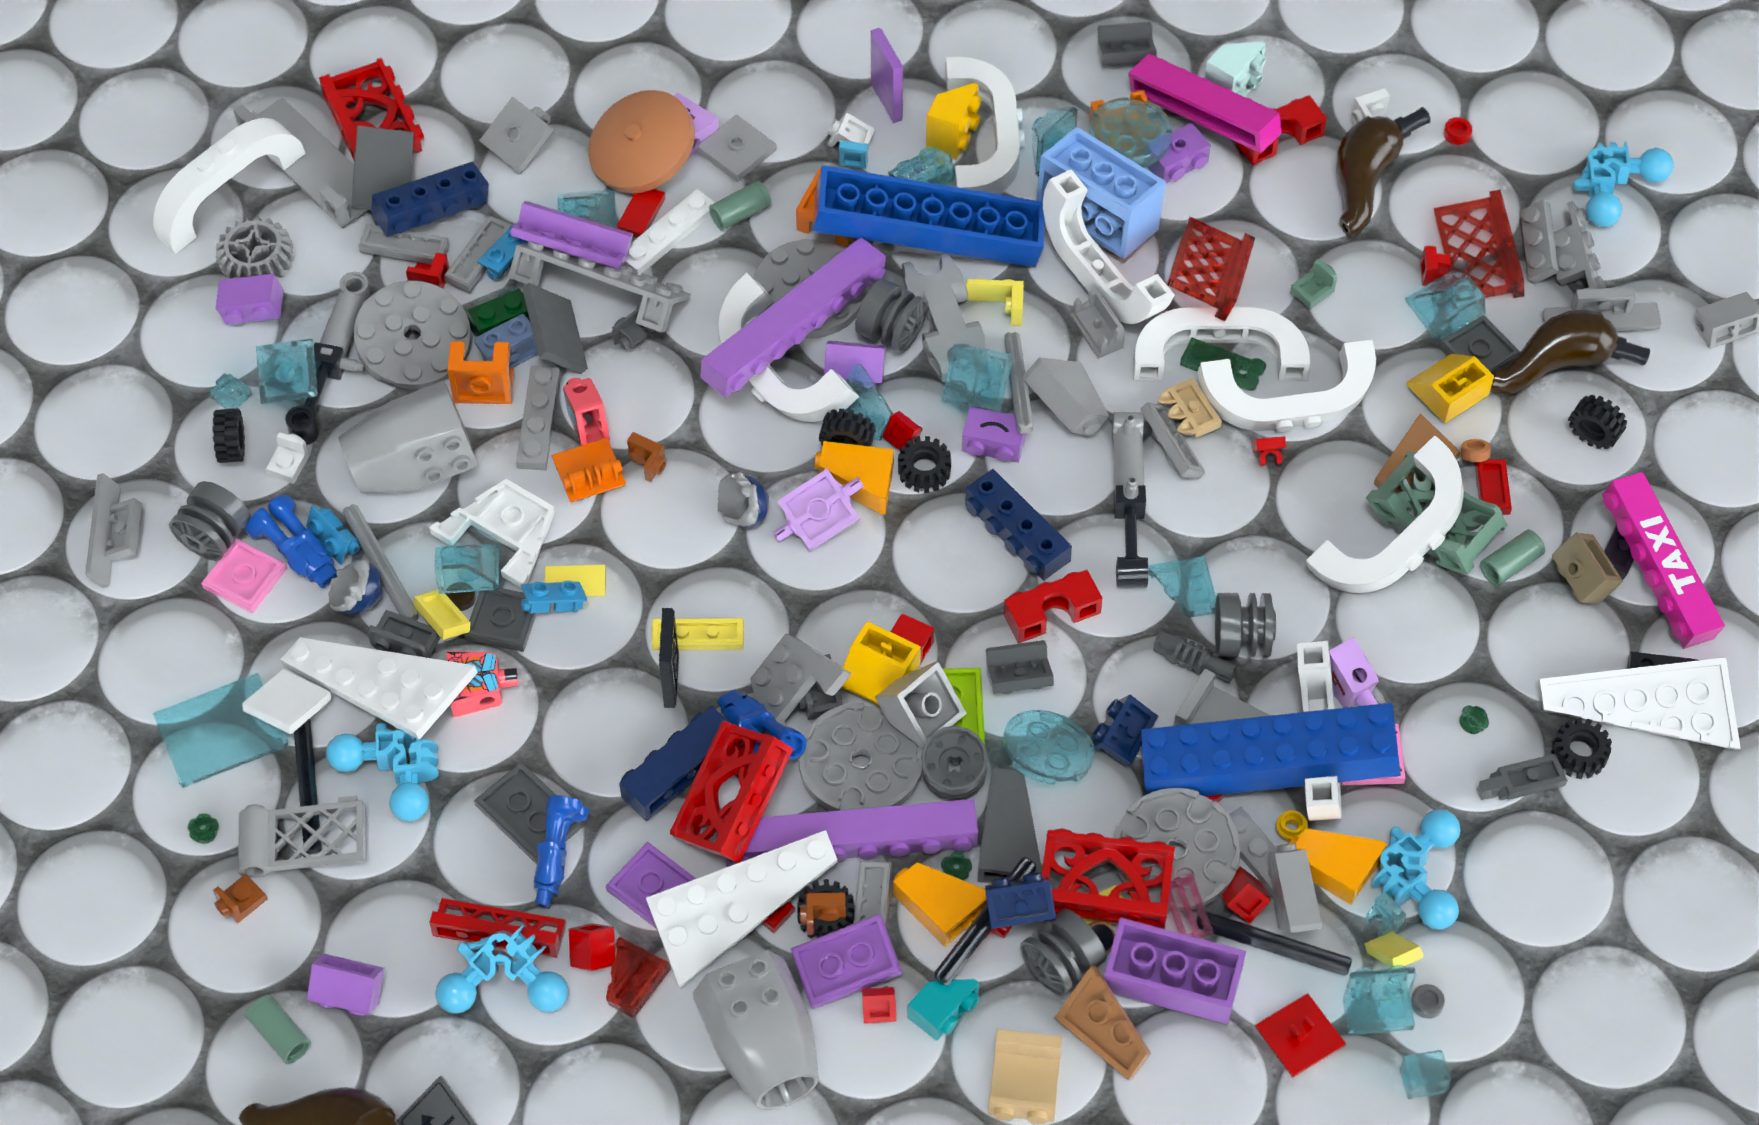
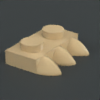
M1194 378L1169 387L1160 394L1158 403L1174 405L1169 410L1167 417L1175 420L1183 419L1177 429V433L1193 434L1197 438L1221 427L1222 420Z

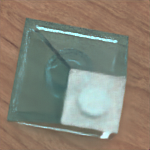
M1074 106L1052 109L1045 116L1039 117L1032 126V149L1035 175L1038 177L1041 155L1077 127L1078 109Z
M614 189L558 193V211L617 229Z
M1452 270L1405 298L1407 304L1436 342L1485 314L1484 294L1469 275L1456 270Z
M313 339L256 346L261 404L318 397Z
M499 544L435 547V574L438 593L499 590Z

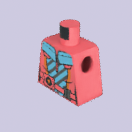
M578 377L569 379L563 387L567 412L580 446L603 438H608L610 442L604 404L592 379L586 378L581 380ZM583 414H590L593 420L587 424Z
M447 651V661L475 665L478 672L451 703L453 717L499 706L502 704L501 688L519 686L517 668L499 670L497 654Z

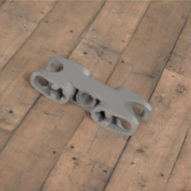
M948 253L940 254V272L933 276H925L918 273L911 262L902 263L905 292L911 291L915 297L921 296L928 301L926 316L932 332L922 334V344L929 365L942 383L950 381L949 364L956 359L971 361L979 373L988 372L985 335L979 321L966 324L964 322L958 303L967 301V289L960 269Z

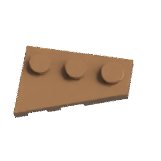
M1420 413L1376 476L1374 485L1379 488L1402 463L1408 451L1418 452L1434 436L1439 438L1450 449L1456 460L1459 458L1460 451ZM1413 470L1406 477L1411 489V482L1416 474ZM1416 475L1417 480L1422 482L1420 478ZM1399 485L1393 492L1395 494L1402 492L1401 486Z
M1095 965L1091 966L1054 1018L1128 1080L1133 1079L1151 1052Z

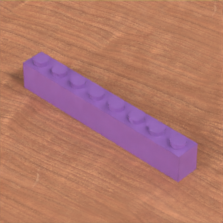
M860 237L702 358L700 378L725 398L734 391H739L754 375H760L772 361L782 358L790 347L801 343L813 329L820 328L831 315L841 312L849 301L860 297L867 287L882 279L885 274L886 255Z
M974 799L761 817L741 862L825 830L834 849L837 862L843 861L846 858L857 857L873 859L880 855L901 857L915 852L934 854L940 850L950 849L967 851L973 847H978ZM725 858L726 868L737 864Z

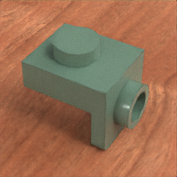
M1318 258L1313 262L1312 271L1291 285L1290 292L1310 310L1335 292L1338 276L1330 265L1325 264Z

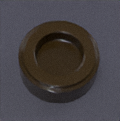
M456 580L451 582L445 589V594L460 611H465L474 605L476 594L470 582Z

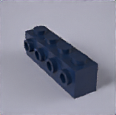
M472 161L373 194L371 215L386 237L487 203L489 183Z
M991 469L966 487L965 506L968 511L974 516L977 515L985 523L987 530L992 535H997L1003 540L1008 551L1013 555L1017 554L1024 561L1030 573L1037 574L1045 581L1071 562L1072 545L994 469Z
M713 706L705 712L697 713L687 727L682 731L674 732L663 747L650 752L640 766L635 770L627 771L619 782L621 798L646 821L693 783L721 722L729 721Z

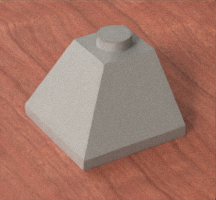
M933 662L895 680L875 696L889 723L921 748L924 747L925 742L934 732L943 727L954 725L967 714L939 662Z

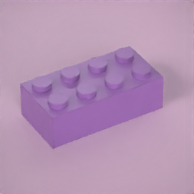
M1120 918L1105 969L1104 980L1113 994L1228 1024L1246 951Z

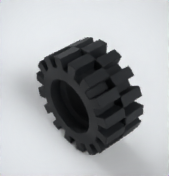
M1586 395L1572 411L1568 421H1570V428H1574L1572 432L1574 435L1579 434V439L1582 442L1587 440V445L1591 447L1596 444V449H1602V447L1609 449L1610 446L1613 447L1625 431L1627 420H1624L1626 416L1624 413H1619L1620 408L1617 405L1613 407L1611 405L1612 401L1609 399L1605 402L1602 396H1598L1596 399L1595 395H1590L1589 397Z
M839 408V412L833 409L830 413L827 412L823 419L819 441L822 446L823 441L871 446L875 434V425L870 423V418H863L864 414L860 412L856 415L854 410L849 409V412H845V409Z
M240 409L215 410L213 413L212 431L217 462H242L245 456V435Z
M919 436L915 437V443L909 440L906 442V447H901L898 454V475H900L901 482H905V487L910 489L913 485L914 492L919 493L920 488H924V493H929V488L931 487L935 492L939 490V484L942 487L946 485V479L949 480L951 472L950 450L947 451V446L944 443L940 445V440L937 438L930 442V436H925V441H921ZM919 459H929L934 461L936 466L931 470L924 471L915 468L913 463Z
M1576 718L1574 724L1571 720L1567 721L1565 727L1562 725L1559 728L1551 749V754L1557 755L1562 769H1568L1566 775L1571 777L1572 772L1577 773L1576 779H1582L1584 773L1587 779L1592 778L1594 772L1596 775L1601 773L1612 750L1610 748L1612 741L1611 738L1607 739L1609 735L1607 730L1600 732L1602 725L1597 722L1595 727L1591 726L1592 720L1587 719L1585 724L1582 723V718ZM1573 741L1586 742L1593 748V754L1590 756H1580L1570 749V743Z
M823 879L824 885H819L818 880L814 881L813 888L811 889L809 886H806L804 894L800 893L798 897L797 919L799 924L800 905H807L806 893L845 892L846 918H839L835 921H824L814 918V935L817 938L854 923L855 903L852 893L848 895V888L845 885L840 888V882L834 881L833 886L829 885V879ZM800 923L803 933L807 931V924L801 925ZM807 935L811 939L814 937V935Z

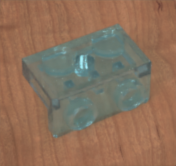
M928 147L921 150L919 155L898 163L896 168L888 172V175L947 185L955 180V168L950 154L935 147Z

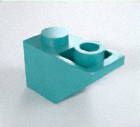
M976 979L952 980L947 986L942 985L938 981L928 982L907 1004V1018L938 1041L944 1033L949 1035L955 1029L959 1022L958 1018L964 1011L970 1012L976 1006L980 999L979 982Z

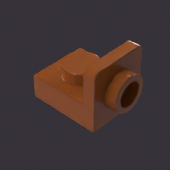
M632 432L627 439L629 456L637 463L644 464L645 480L652 482L657 474L660 475L666 466L667 460L665 459L664 446Z
M244 874L224 891L219 886L213 890L217 900L214 903L217 910L225 918L230 915L237 924L268 900L266 894L247 874Z
M845 892L806 893L807 905H800L801 925L807 924V935H814V918H820L824 921L846 918Z

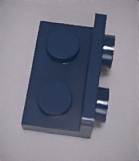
M1131 694L1120 700L1115 699L1110 703L1105 712L1108 716L1104 723H1100L1092 733L1091 737L1094 740L1089 747L1093 752L1103 749L1125 767L1133 762L1142 746L1141 729L1152 728L1158 718L1157 714Z
M1041 872L1023 875V880L1010 882L1009 877L991 880V885L985 886L992 929L1056 919L1049 876L1042 877Z

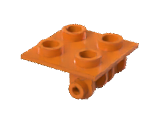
M608 438L551 455L570 503L626 485L621 472L623 471L620 460H616Z

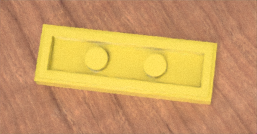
M743 618L676 619L679 650H743ZM652 619V650H660L661 619Z

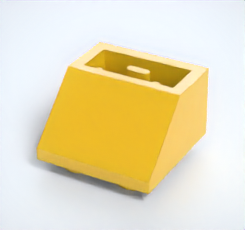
M971 83L937 94L926 118V150L955 160L958 159L962 150L966 151L970 142V133L972 130H977L981 115L978 114L981 104V97L978 96L979 84Z
M1450 354L1407 381L1406 385L1445 424L1489 396L1494 375L1475 356Z
M866 621L853 641L843 668L852 674L841 688L880 706L875 696L895 680L918 670L921 661V646Z

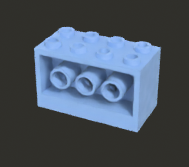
M1078 127L1074 128L1041 155L1036 201L1043 202L1044 191L1049 179L1072 170L1088 189L1082 203L1084 225L1092 239L1101 246L1125 259L1159 230L1166 181Z

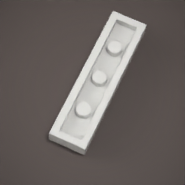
M696 189L630 244L628 257L623 265L632 268V273L641 275L711 216L709 206L715 202L700 190Z

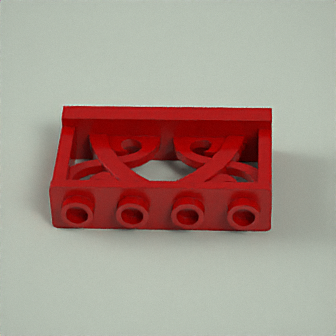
M382 57L376 59L377 62L332 77L329 74L319 77L322 95L353 161L355 159L357 126L376 128V126L369 122L351 121L362 112L364 102L373 103L387 109L386 116L378 128L414 132L413 152L416 151L418 153L422 151L421 141L424 140L422 129L419 124L414 125L413 120L415 118L411 106L404 104L405 96L400 85L395 86L394 81L396 79L390 65L386 66ZM379 79L382 84L379 87H373V81L371 80ZM371 81L367 85V90L362 89L363 83ZM354 101H357V106L355 108H346L348 104L355 105ZM398 115H399L401 121H396Z
M722 721L673 823L670 835L688 845L740 863L793 748L774 736L764 735L727 721ZM742 740L745 744V751L743 756L742 751L739 749ZM754 743L760 745L757 753H753ZM739 773L738 779L741 788L735 800L730 801L720 809L718 791L721 785L730 777ZM708 825H710V826L706 829V831H704V832L701 833V834H698L701 828H704V827H707ZM716 831L719 833L715 843L708 841Z
M1063 828L1047 830L1042 877H1050V870L1064 877L1057 889L1051 888L1055 914L1065 908L1084 919L1119 923L1120 918L1165 929L1175 847L1168 846L1160 841H1153L1151 843L1138 842L1130 837L1116 839L1104 837L1099 833H1073ZM1058 851L1076 854L1074 858H1067L1064 855V861L1066 865L1071 867L1070 870L1062 868L1055 861L1054 857ZM1106 861L1114 864L1129 880V882L1121 883L1113 888L1109 896L1099 895L1094 882L1083 876L1093 867ZM1141 863L1159 864L1161 873L1154 879L1143 880L1142 877H1146L1151 873L1152 867L1145 869ZM1076 882L1085 885L1089 889V893L1077 892L1078 889L1082 888V885L1076 884ZM1162 884L1160 903L1151 902L1147 888L1157 887ZM1134 889V891L1127 892L1131 899L1119 898L1121 892Z

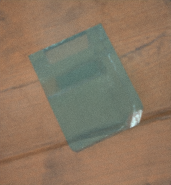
M1441 1050L1403 1057L1399 1070L1408 1099L1447 1092L1451 1078Z

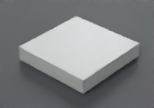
M282 669L242 703L243 711L292 734L331 700V693L314 683Z

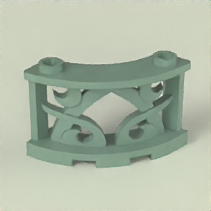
M1408 451L1402 463L1378 490H1372L1366 496L1370 506L1387 527L1392 524L1400 533L1423 512L1419 502H1432L1435 495V485L1415 466L1414 455L1417 452ZM1413 470L1416 474L1412 479L1411 489L1406 477ZM1416 475L1420 478L1422 482L1417 480ZM1400 485L1402 492L1395 494L1393 491ZM1464 491L1462 508L1456 522L1445 534L1447 536L1442 544L1435 550L1430 549L1427 553L1437 558L1436 564L1455 572L1469 574L1475 567L1473 564L1474 559L1499 530L1504 531L1508 526L1502 511L1496 504L1477 499ZM1412 508H1413V510H1414V513H1415V516H1416V517H1413V516L1409 513V512H1411ZM1481 524L1484 525V526L1479 530V532H1472L1473 530L1478 529ZM1466 540H1471V541L1467 544V546L1464 547L1465 541H1466Z

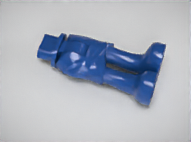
M282 495L272 499L268 504L269 513L265 508H260L249 519L245 528L246 532L255 539L264 536L268 537L277 546L278 551L288 560L287 563L290 568L298 575L306 577L310 582L315 581L320 588L329 585L332 578H337L334 560L309 527L305 528L294 513L296 504L289 495ZM273 518L282 522L294 537L288 538Z
M732 690L718 699L717 703L721 707L722 715L731 724L763 734L761 731H766L771 736L776 737L793 748L789 760L797 759L805 751L806 739L804 735L794 728L784 726L776 721L774 716L767 711L764 704H761L758 700L745 693L740 694L737 690ZM754 743L753 753L758 752L759 744Z
M562 795L548 796L546 804V839L537 845L538 862L534 876V890L537 891L534 904L540 908L550 909L552 897L559 894L557 889L561 886L564 879L565 856L567 854L566 837L570 825L575 822L585 821L588 818L589 808L582 806V801Z

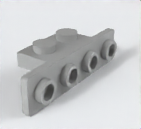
M1570 201L1567 205L1572 225L1554 232L1559 272L1556 273L1557 280L1563 286L1586 276L1589 288H1606L1602 277L1598 276L1597 270L1601 268L1599 260L1591 250V247L1595 245L1589 230L1586 231L1585 224L1589 223L1587 215L1583 208L1578 209L1575 203Z
M1615 286L1612 288L1576 290L1572 307L1544 308L1543 310L1544 323L1551 317L1567 311L1591 310L1602 312L1604 318L1611 321L1616 331L1660 329L1662 324L1657 303H1634L1636 297L1634 287Z
M104 473L98 474L96 480L85 573L88 578L102 588L108 587L110 584L112 562L135 555L137 552L142 503L135 498L119 503L120 485Z

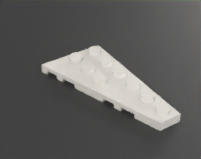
M301 637L280 659L284 667L419 740L478 673L475 665Z
M1726 657L1539 680L1544 712L1582 718L1584 720L1590 719L1594 722L1738 751L1741 749Z
M826 830L646 898L679 989L684 987L700 971L710 966L726 950L731 949L768 919V916L778 908L789 902L805 886L810 885L837 863V857Z

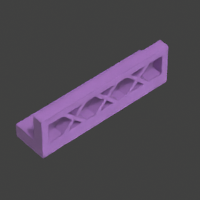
M524 201L521 206L519 220L512 227L510 236L619 269L627 260L633 233Z

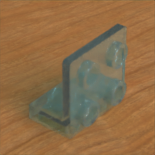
M1394 965L1385 970L1360 968L1350 973L1343 996L1349 1035L1414 1029L1415 1022L1410 1000V992L1416 976L1414 967L1406 968L1403 965Z

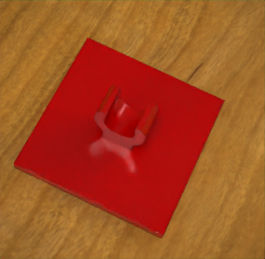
M1308 993L1255 1024V1028L1292 1078L1346 1046L1345 1041Z

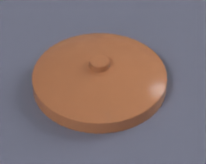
M640 91L620 99L600 117L591 134L588 154L593 171L605 185L622 193H642L661 186L678 173L691 153L695 139V127L692 116L678 98L663 91Z

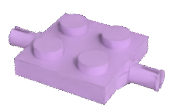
M828 468L778 500V503L785 512L788 523L773 531V534L780 543L795 533L802 538L811 552L860 520V517L852 507L850 496L864 488V485L857 476V478L842 486V484L834 479Z

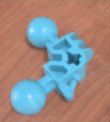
M1598 142L1597 147L1588 154L1587 164L1582 171V175L1579 179L1574 180L1573 188L1576 191H1588V197H1591L1586 204V215L1589 221L1602 228L1615 224L1622 214V205L1619 198L1613 195L1615 184H1627L1628 175L1632 173H1640L1641 177L1648 182H1663L1673 171V159L1667 151L1657 147L1647 149L1640 158H1629L1627 142H1624L1623 147H1618L1615 142H1610L1609 147H1604L1601 142Z
M379 723L376 725L375 742L362 743L354 734L344 733L335 736L328 743L326 750L327 761L338 772L347 773L355 771L363 764V761L377 760L379 771L393 768L396 784L400 785L392 791L389 806L392 813L398 819L412 822L419 820L426 814L429 806V797L425 789L418 785V783L429 782L438 777L439 771L436 768L438 765V757L436 755L438 745L435 742L419 740L402 730L392 731L387 728L386 724ZM407 749H409L410 764H408Z
M1435 809L1428 812L1423 818L1420 825L1421 833L1416 837L1410 832L1405 834L1399 827L1391 829L1390 844L1381 853L1379 873L1374 878L1372 886L1374 888L1384 886L1382 896L1386 899L1395 897L1393 902L1394 908L1402 906L1409 899L1413 898L1419 903L1418 912L1424 925L1431 929L1444 930L1452 926L1458 918V903L1449 892L1437 889L1431 890L1426 885L1428 872L1423 866L1426 865L1427 854L1432 847L1445 849L1452 846L1459 838L1461 829L1459 821L1453 813L1445 809Z
M522 925L514 934L502 930L497 931L491 937L481 938V941L460 943L457 950L468 960L470 965L462 973H450L441 978L436 985L435 996L439 1006L446 1012L453 1014L463 1013L470 1009L475 1002L476 986L483 979L488 982L499 970V965H505V974L512 981L519 977L528 985V999L533 1007L539 1011L549 1013L560 1009L568 999L569 990L567 982L561 975L551 971L541 972L532 963L546 946L537 950L532 945L536 936L533 934L526 939L520 933L524 927ZM496 939L501 942L505 939L509 943L506 946L508 953L505 951L497 953L494 950L497 946L494 940Z

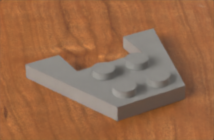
M785 633L750 680L755 699L764 704L767 711L774 716L776 721L786 726L784 721L816 681L825 694L833 696L852 673L797 637Z

